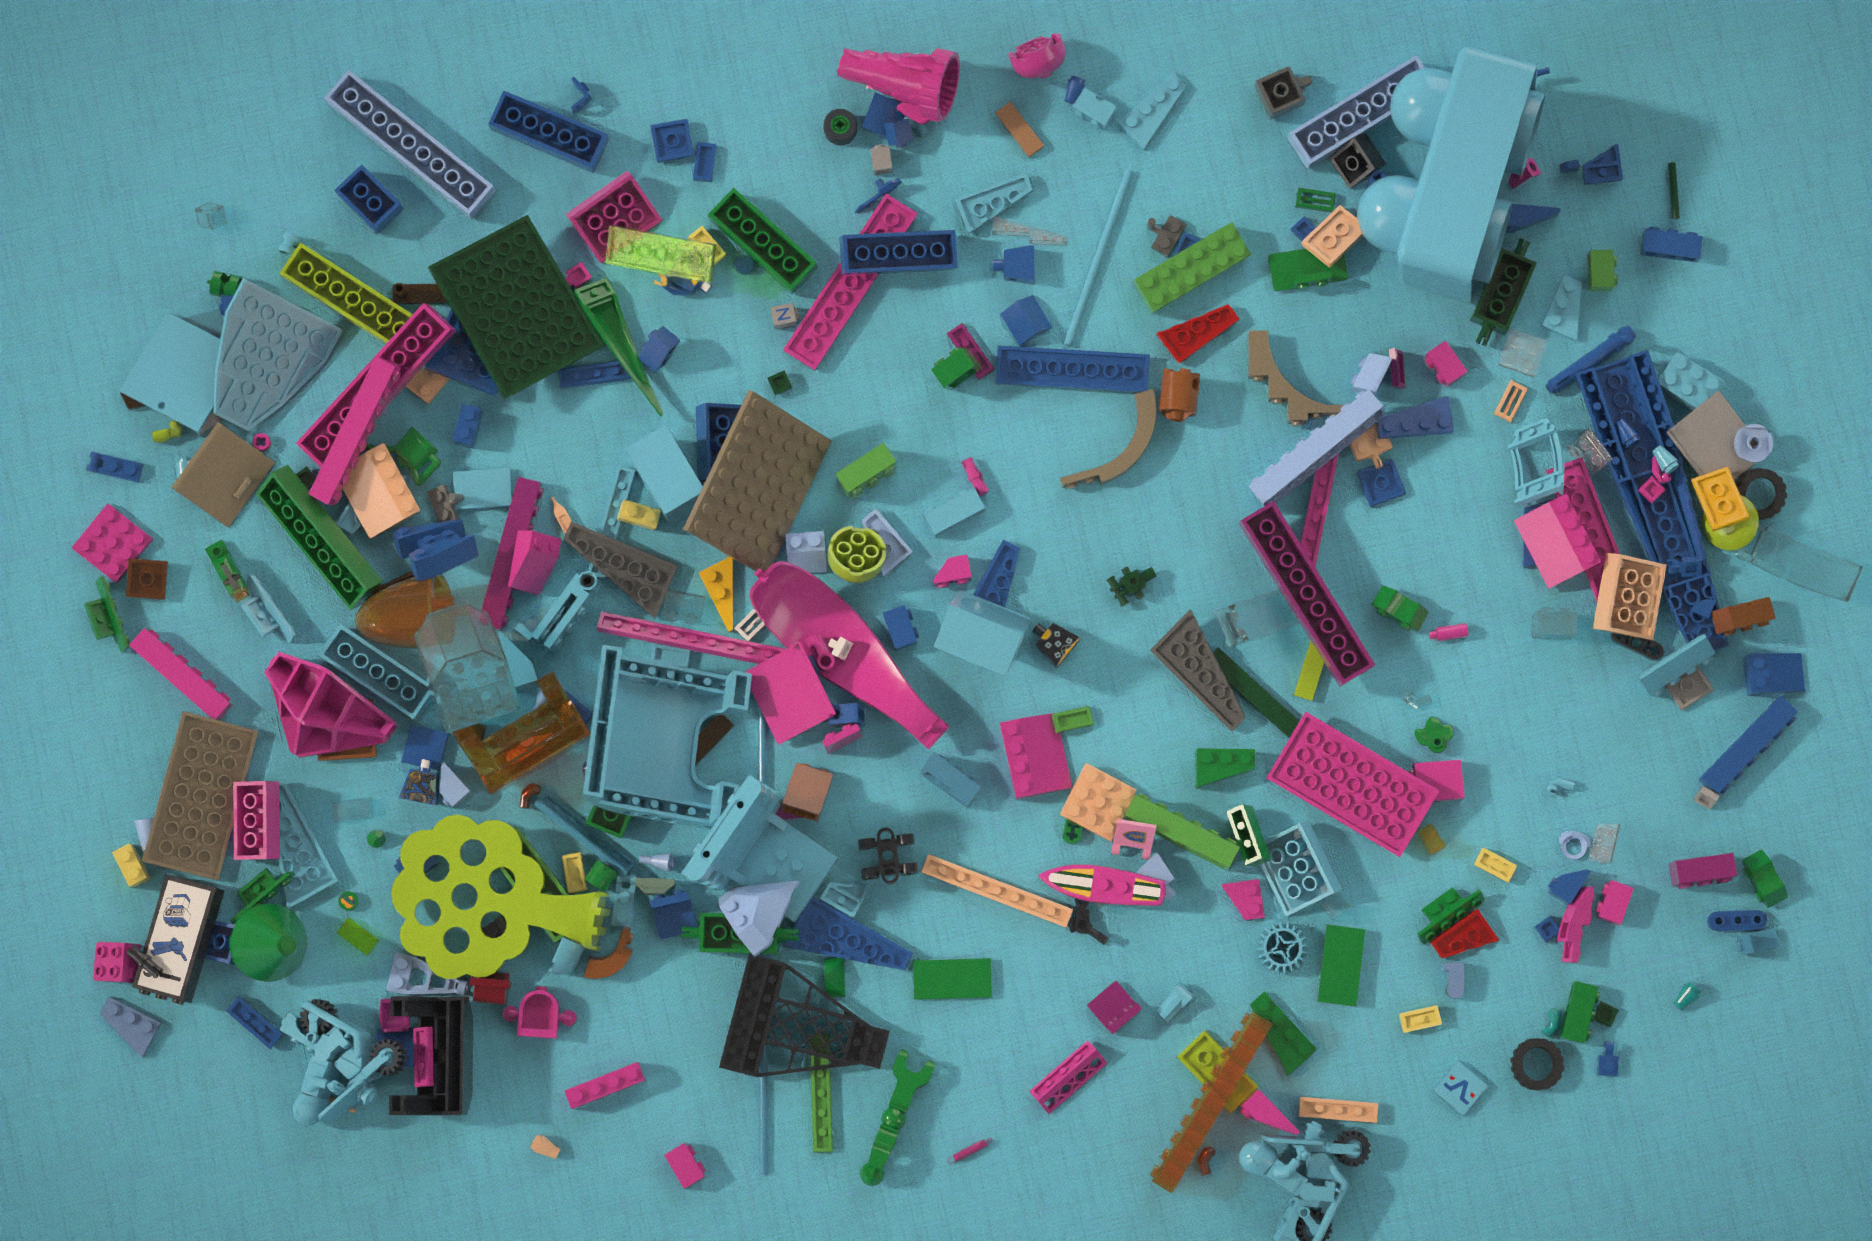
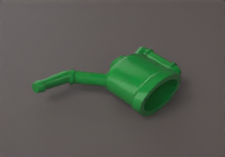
M411 427L396 445L386 446L389 453L398 454L399 462L397 464L402 468L406 466L409 469L417 486H421L437 468H440L441 460L435 456L438 450L414 427ZM367 442L365 449L369 451L377 446H372ZM428 461H431V465L419 475L418 471Z

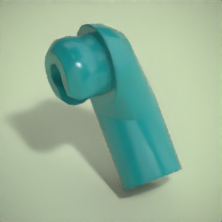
M1555 1008L1548 1011L1550 1024L1542 1031L1548 1038L1561 1027L1562 1015Z

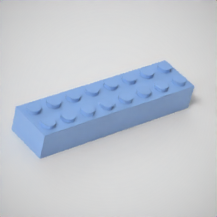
M1417 55L1289 133L1287 139L1307 170L1336 153L1354 137L1367 134L1392 118L1390 104L1394 89L1406 75L1425 68Z
M1369 389L1358 393L1355 397L1356 400L1351 404L1346 403L1340 409V413L1336 416H1330L1325 421L1326 424L1324 426L1314 429L1308 439L1299 441L1292 452H1286L1280 458L1281 461L1276 465L1274 463L1265 470V474L1261 477L1257 476L1251 481L1249 488L1263 507L1272 501L1277 504L1386 415L1383 405Z

